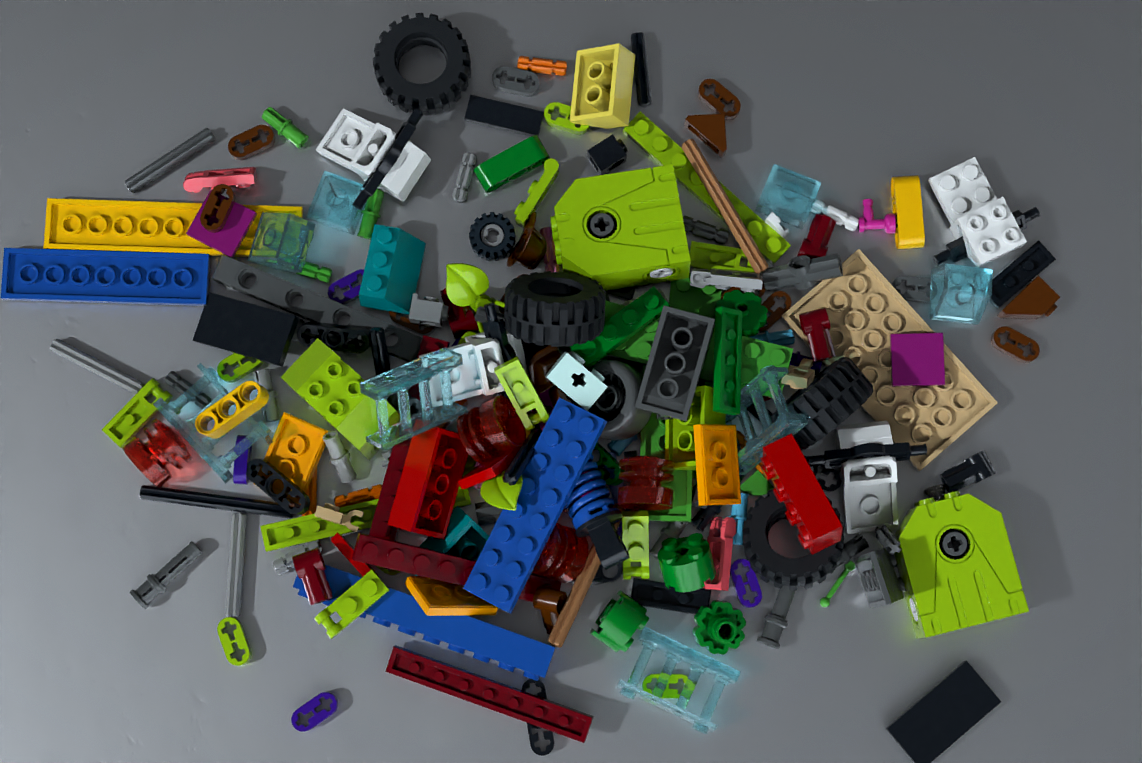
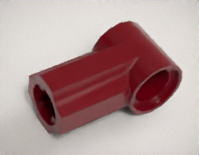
M816 214L811 223L807 238H804L797 256L805 255L810 257V259L826 256L828 251L827 245L837 221L829 216Z
M446 288L441 290L443 303L449 306V317L447 319L454 339L463 336L469 331H479L472 309L470 310L469 306L462 307L453 304L447 296Z
M820 308L799 314L801 328L804 336H807L813 362L836 357L829 332L830 322L826 309Z
M319 548L292 556L298 577L302 579L310 605L332 599V591L324 572L326 570L325 563Z

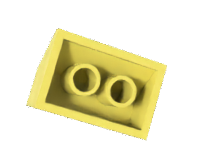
M620 43L577 51L570 113L571 123L604 129L629 126L635 54Z

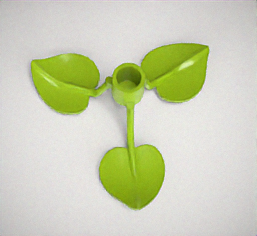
M450 263L446 265V293L453 304L462 307L470 306L474 310V316L478 307H484L488 303H495V305L505 308L504 302L498 301L494 297L490 298L485 293L489 288V279L480 268L464 263ZM477 321L479 333L484 332L483 324ZM472 331L466 332L459 340L458 345L466 343L465 337L477 333Z
M527 412L529 416L533 415V412ZM507 416L497 425L495 438L498 442L504 443L502 449L506 451L509 446L513 448L523 444L532 430H526L519 416L516 418H509ZM471 453L468 454L462 477L475 468L476 457ZM506 468L496 477L484 481L480 494L484 501L494 507L515 511L523 479L520 476L516 484L512 486L504 483L502 477L507 470Z

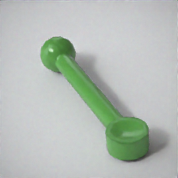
M853 561L844 565V571L827 596L820 600L822 607L826 608L830 605V599L850 571L855 569Z

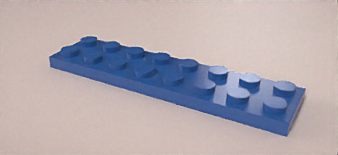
M4 248L0 298L3 300L205 306L209 294L211 256L209 254Z
M558 399L534 446V454L521 474L523 484L517 500L516 510H502L463 587L464 590L507 613H512L608 421L564 399Z

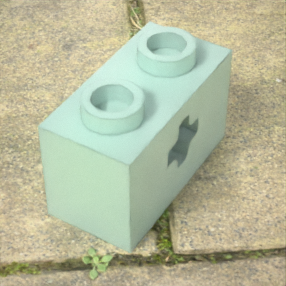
M564 352L545 377L584 410L588 411L608 387L603 383L606 378L594 368L591 372L583 366L585 361L575 352H572L571 355ZM582 373L581 379L584 381L583 384H575L573 386L574 379L571 376Z

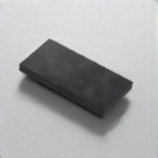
M209 292L192 341L283 367L299 317Z
M966 660L885 729L914 763H931L1000 704L1001 700Z

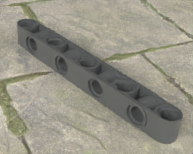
M224 255L221 256L211 278L215 282L307 321L338 325V319L342 315H349L351 320L346 326L363 327L371 330L373 327H382L385 332V339L392 334L398 336V342L394 346H387L388 354L413 365L416 364L422 337ZM255 276L256 283L251 287H246L244 284L246 278ZM303 296L304 299L301 305L296 307L291 305L293 297ZM358 335L355 339H353L359 341L362 344L366 342L365 340L361 339V335Z

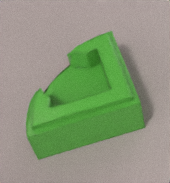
M759 470L754 472L740 485L742 492L753 496L766 495L767 491L774 488Z

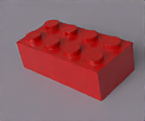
M416 422L387 525L413 533L445 539L460 486L457 481L462 478L473 440L472 437Z
M792 433L764 446L763 457L760 458L763 464L761 470L767 480H772L775 487L773 492L778 502H784L787 509L785 514L791 526H797L800 533L797 536L804 549L809 548L813 555L840 542L843 526Z

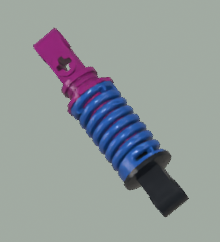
M550 387L545 392L539 394V397L547 410H550L549 414L551 415L554 407L549 395ZM536 408L532 409L533 414L537 413ZM543 421L538 423L541 429L540 431H542L546 425V423H544ZM591 454L565 508L568 510L569 517L573 519L572 523L576 530V536L578 538L591 537L598 558L605 570L629 559L630 556L614 526L623 517L622 512L617 508H612L615 505V501L613 498H609L610 490L605 488L606 482L604 479H601L602 473L597 470L598 465L593 461L594 456Z

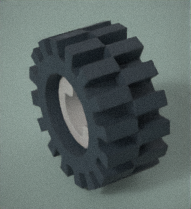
M490 212V215H486L484 213L481 215V218L477 217L474 220L475 223L470 227V243L473 251L480 258L484 257L487 261H491V259L499 261V258L503 257L504 259L513 250L516 242L514 226L507 217H503V214L495 215V212ZM492 230L499 233L497 241L494 243H490L485 239L488 237V232Z

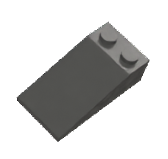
M663 306L635 408L687 422L714 331L715 319Z
M883 548L854 558L870 608L888 605L904 598L903 592L906 590L902 578H897L894 567H897V562L894 554H889Z

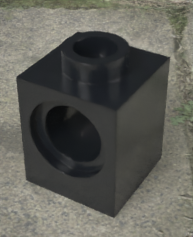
M612 134L587 150V158L599 175H605L626 162L628 150L621 139L616 140Z

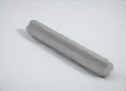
M55 339L51 344L50 350L134 394H137L145 385L142 381L60 339Z
M234 513L231 519L225 612L228 617H239L241 615L247 516L243 513Z

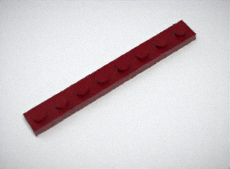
M423 335L408 390L412 397L421 401L423 410L421 415L413 421H407L401 416L369 532L371 536L393 541L397 539L399 528L387 525L416 422L428 425L432 411L419 355L448 348L450 345L448 341Z
M358 533L352 556L354 561L462 586L465 585L477 561L363 533ZM531 573L519 599L533 602L534 593L539 586L560 590L562 582Z
M396 645L393 647L385 671L582 743L586 741L594 717Z

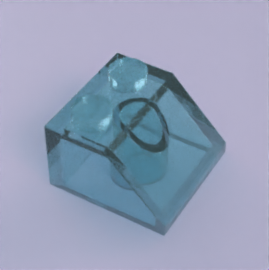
M774 164L755 211L767 216L774 212L780 217L782 222L803 229L821 182Z
M262 212L247 261L285 272L301 273L306 263V255L314 236L313 232L316 224L292 213Z
M947 263L932 268L929 319L973 325L979 324L992 295L993 269Z

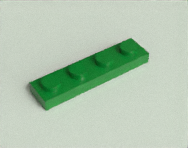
M653 286L605 321L604 329L598 337L584 344H574L570 347L571 351L575 352L585 361L583 366L588 369L659 318L663 306L670 307V305Z
M723 306L715 308L713 411L737 415L740 414L742 311Z

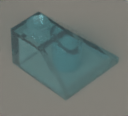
M324 171L306 218L354 235L362 214L361 210L354 207L352 203L358 197L363 184Z

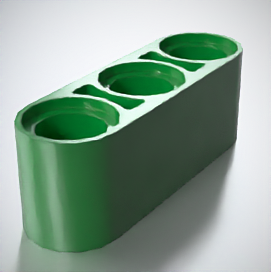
M534 135L479 164L474 169V173L485 192L490 193L541 166L547 159H550V156L538 135Z

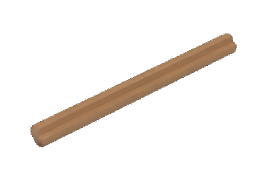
M694 139L685 141L682 144L684 153L755 273L764 272L768 268L766 260Z
M616 503L612 507L619 509L621 512L625 511L623 506ZM618 521L616 524H614L616 530H617V527H618L620 521ZM592 544L548 638V642L554 647L561 648L601 564L594 544Z

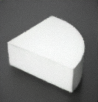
M771 212L766 218L765 223L785 239L789 234L788 228L781 225L780 217Z

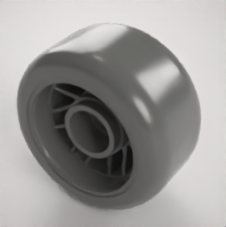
M599 361L587 370L591 372L594 368L606 378L603 383L608 387L590 407L588 412L608 421L600 436L601 438L615 441L631 438L646 426L652 415V412L635 408L644 373L635 366L621 361ZM583 374L579 376L575 384H583L584 381L581 379Z

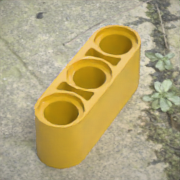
M919 176L892 177L891 198L892 210L895 213L896 248H924L925 234Z
M254 381L242 383L197 416L195 420L197 431L212 439L222 437L267 404L269 400L268 390ZM257 389V397L254 400H250V393ZM236 404L235 413L229 416V408ZM214 419L215 425L212 430L208 431L207 425L210 420Z

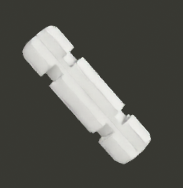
M816 199L814 201L811 212L829 216L837 221L836 224L840 226L843 224L850 231L856 230L859 224L857 217L853 215L848 216L847 212L830 204L827 206L825 205L826 202Z

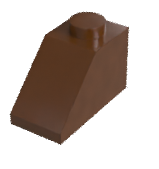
M1037 276L997 316L1000 319H1038L1043 314L1048 317L1058 307L1055 302L1060 296L1040 276Z

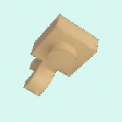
M803 358L798 367L790 365L788 371L782 373L781 384L790 385L793 389L807 388L815 378V370L810 369L813 366V360Z
M325 503L324 507L317 506L315 517L347 526L349 530L358 533L359 527L352 525L350 521L353 516L363 517L364 512L352 510L345 515L339 512L340 507Z

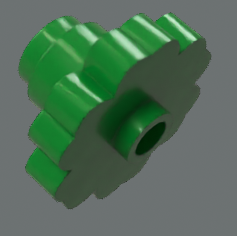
M739 290L726 292L723 295V300H719L716 303L715 308L723 306L742 311V336L750 337L751 335H757L759 328L766 325L768 309L761 305L762 299L755 296L752 292L744 294Z
M713 600L710 608L702 606L694 616L697 626L694 627L692 632L696 637V642L700 646L706 647L712 654L724 655L729 647L732 649L738 648L740 642L745 638V634L741 630L746 625L742 611L733 608L731 603L727 601Z

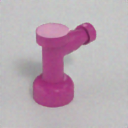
M864 199L863 217H858L859 233L864 232V230L884 229L887 234H895V213L886 214L884 219H874L873 200Z

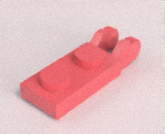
M256 168L217 169L189 173L185 177L183 187L188 193H198L202 188L210 187L212 190L219 184L247 188L251 184H255L257 178Z
M714 517L711 520L707 542L710 546L716 576L712 581L709 578L704 582V589L728 591L733 536L736 534L737 526L736 520L732 517H725V519Z

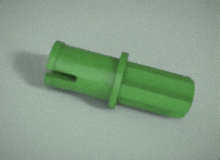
M268 107L263 112L262 119L276 129L279 136L283 135L299 149L304 146L309 136L292 124L293 121L291 119L287 120L272 107Z
M376 189L374 194L366 201L365 209L361 210L363 216L357 234L361 238L371 240L374 224H377L378 218H381L379 212L384 196L382 190Z

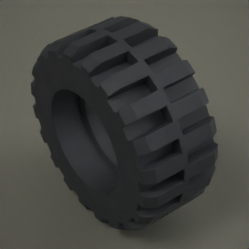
M416 13L415 18L409 19V15L401 17L402 22L399 24L393 21L388 25L390 31L388 33L386 31L381 33L379 36L380 43H376L374 48L373 67L383 95L387 96L388 101L393 106L399 105L400 110L406 113L409 110L414 111V109H417L421 112L428 111L429 115L437 114L436 109L441 107L443 111L449 109V103L452 101L457 103L461 99L460 93L462 91L466 92L469 85L468 79L471 78L470 54L467 42L462 38V33L457 27L452 28L451 22L447 19L439 21L438 15L430 14L429 18H426L423 13ZM417 46L435 47L444 54L446 68L432 82L417 84L407 81L399 71V62L407 51Z
M544 271V273L534 272L530 273V275H521L511 280L505 288V328L514 338L541 346H573L574 344H584L587 341H592L604 329L605 290L598 281L591 280L587 276H579L576 273Z
M841 357L817 374L814 381L807 388L799 389L772 414V422L784 437L792 433L799 448L803 451L825 437L859 409L872 395L873 385L850 358Z
M773 489L767 491L765 498L760 496L755 500V506L750 507L747 512V520L744 521L743 545L746 559L750 561L752 570L755 573L758 572L761 575V579L766 583L769 581L774 582V587L782 589L784 585L789 586V590L797 591L798 586H804L805 589L812 588L814 582L822 583L826 580V575L828 573L832 574L836 569L837 562L840 561L843 552L844 524L840 520L843 526L840 542L813 555L810 553L801 558L781 556L771 548L768 535L771 527L776 522L787 518L785 514L787 509L784 502H778ZM833 508L838 519L840 520V513L838 509Z

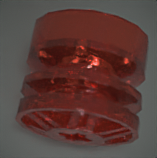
M497 395L483 402L480 407H474L457 418V430L461 443L467 453L480 464H486L494 458L500 457L502 453L510 452L522 446L526 440L525 427L511 401L502 395Z
M155 418L151 423L158 431L156 434L148 427H145L143 430L149 439L146 443L135 436L122 449L144 476L156 487L160 488L172 478V474L167 467L170 463L181 470L183 465L177 457L180 456L187 463L193 457L182 438L170 426Z
M636 456L619 461V468L627 470L626 472L619 473V479L630 482V485L618 488L619 507L635 510H668L673 508L674 490L663 487L662 483L674 480V475L664 472L673 471L675 469V462L655 456Z
M556 523L532 573L561 583L575 580L581 574L587 562L589 552L587 538H578L575 534V529Z

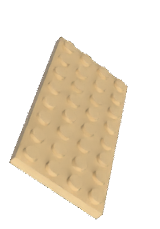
M858 249L842 263L843 276L822 280L786 311L781 318L810 349L807 336H804L801 328L799 314L820 308L826 309L830 322L829 332L836 357L824 360L822 364L828 367L841 357L850 358L873 385V393L861 405L862 409L874 422L887 420L890 425L893 443L909 442L910 446L926 444L927 455L910 456L909 460L918 471H921L998 402L945 343V385L892 387L890 334L935 332L862 251Z

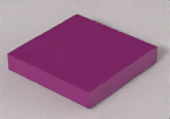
M210 190L186 234L233 259L257 213L235 202L223 229L216 233L208 232L202 226L200 216L212 191ZM218 193L217 197L220 200L218 206L220 207L223 199L228 200L229 198ZM217 210L212 218H207V221L210 223V226L213 223L219 222V220L216 218V214L218 212Z
M943 333L890 334L892 387L945 385Z

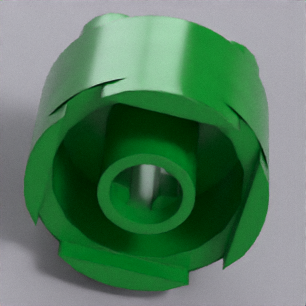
M694 533L688 537L678 539L667 538L662 542V548L659 550L657 557L665 586L668 589L671 586L675 588L676 592H691L704 587V582L709 578L711 581L715 578L716 570L710 546L701 533Z
M620 590L617 593L620 598L617 601L613 598L610 600L595 621L599 625L597 630L595 631L592 628L590 634L613 651L618 652L621 649L623 652H626L634 641L631 638L637 629L641 631L644 628L649 617L645 615L647 612L645 607Z

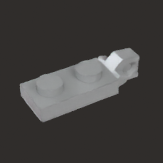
M692 268L690 285L698 288H704L706 285L711 284L715 285V288L728 290L730 287H739L744 292H756V289L762 290L763 275L761 273L711 268V270Z

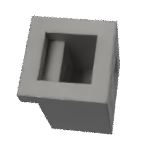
M413 293L409 314L410 323L441 328L442 321H447L449 306L443 305L435 297L425 296L424 300H421L418 294Z

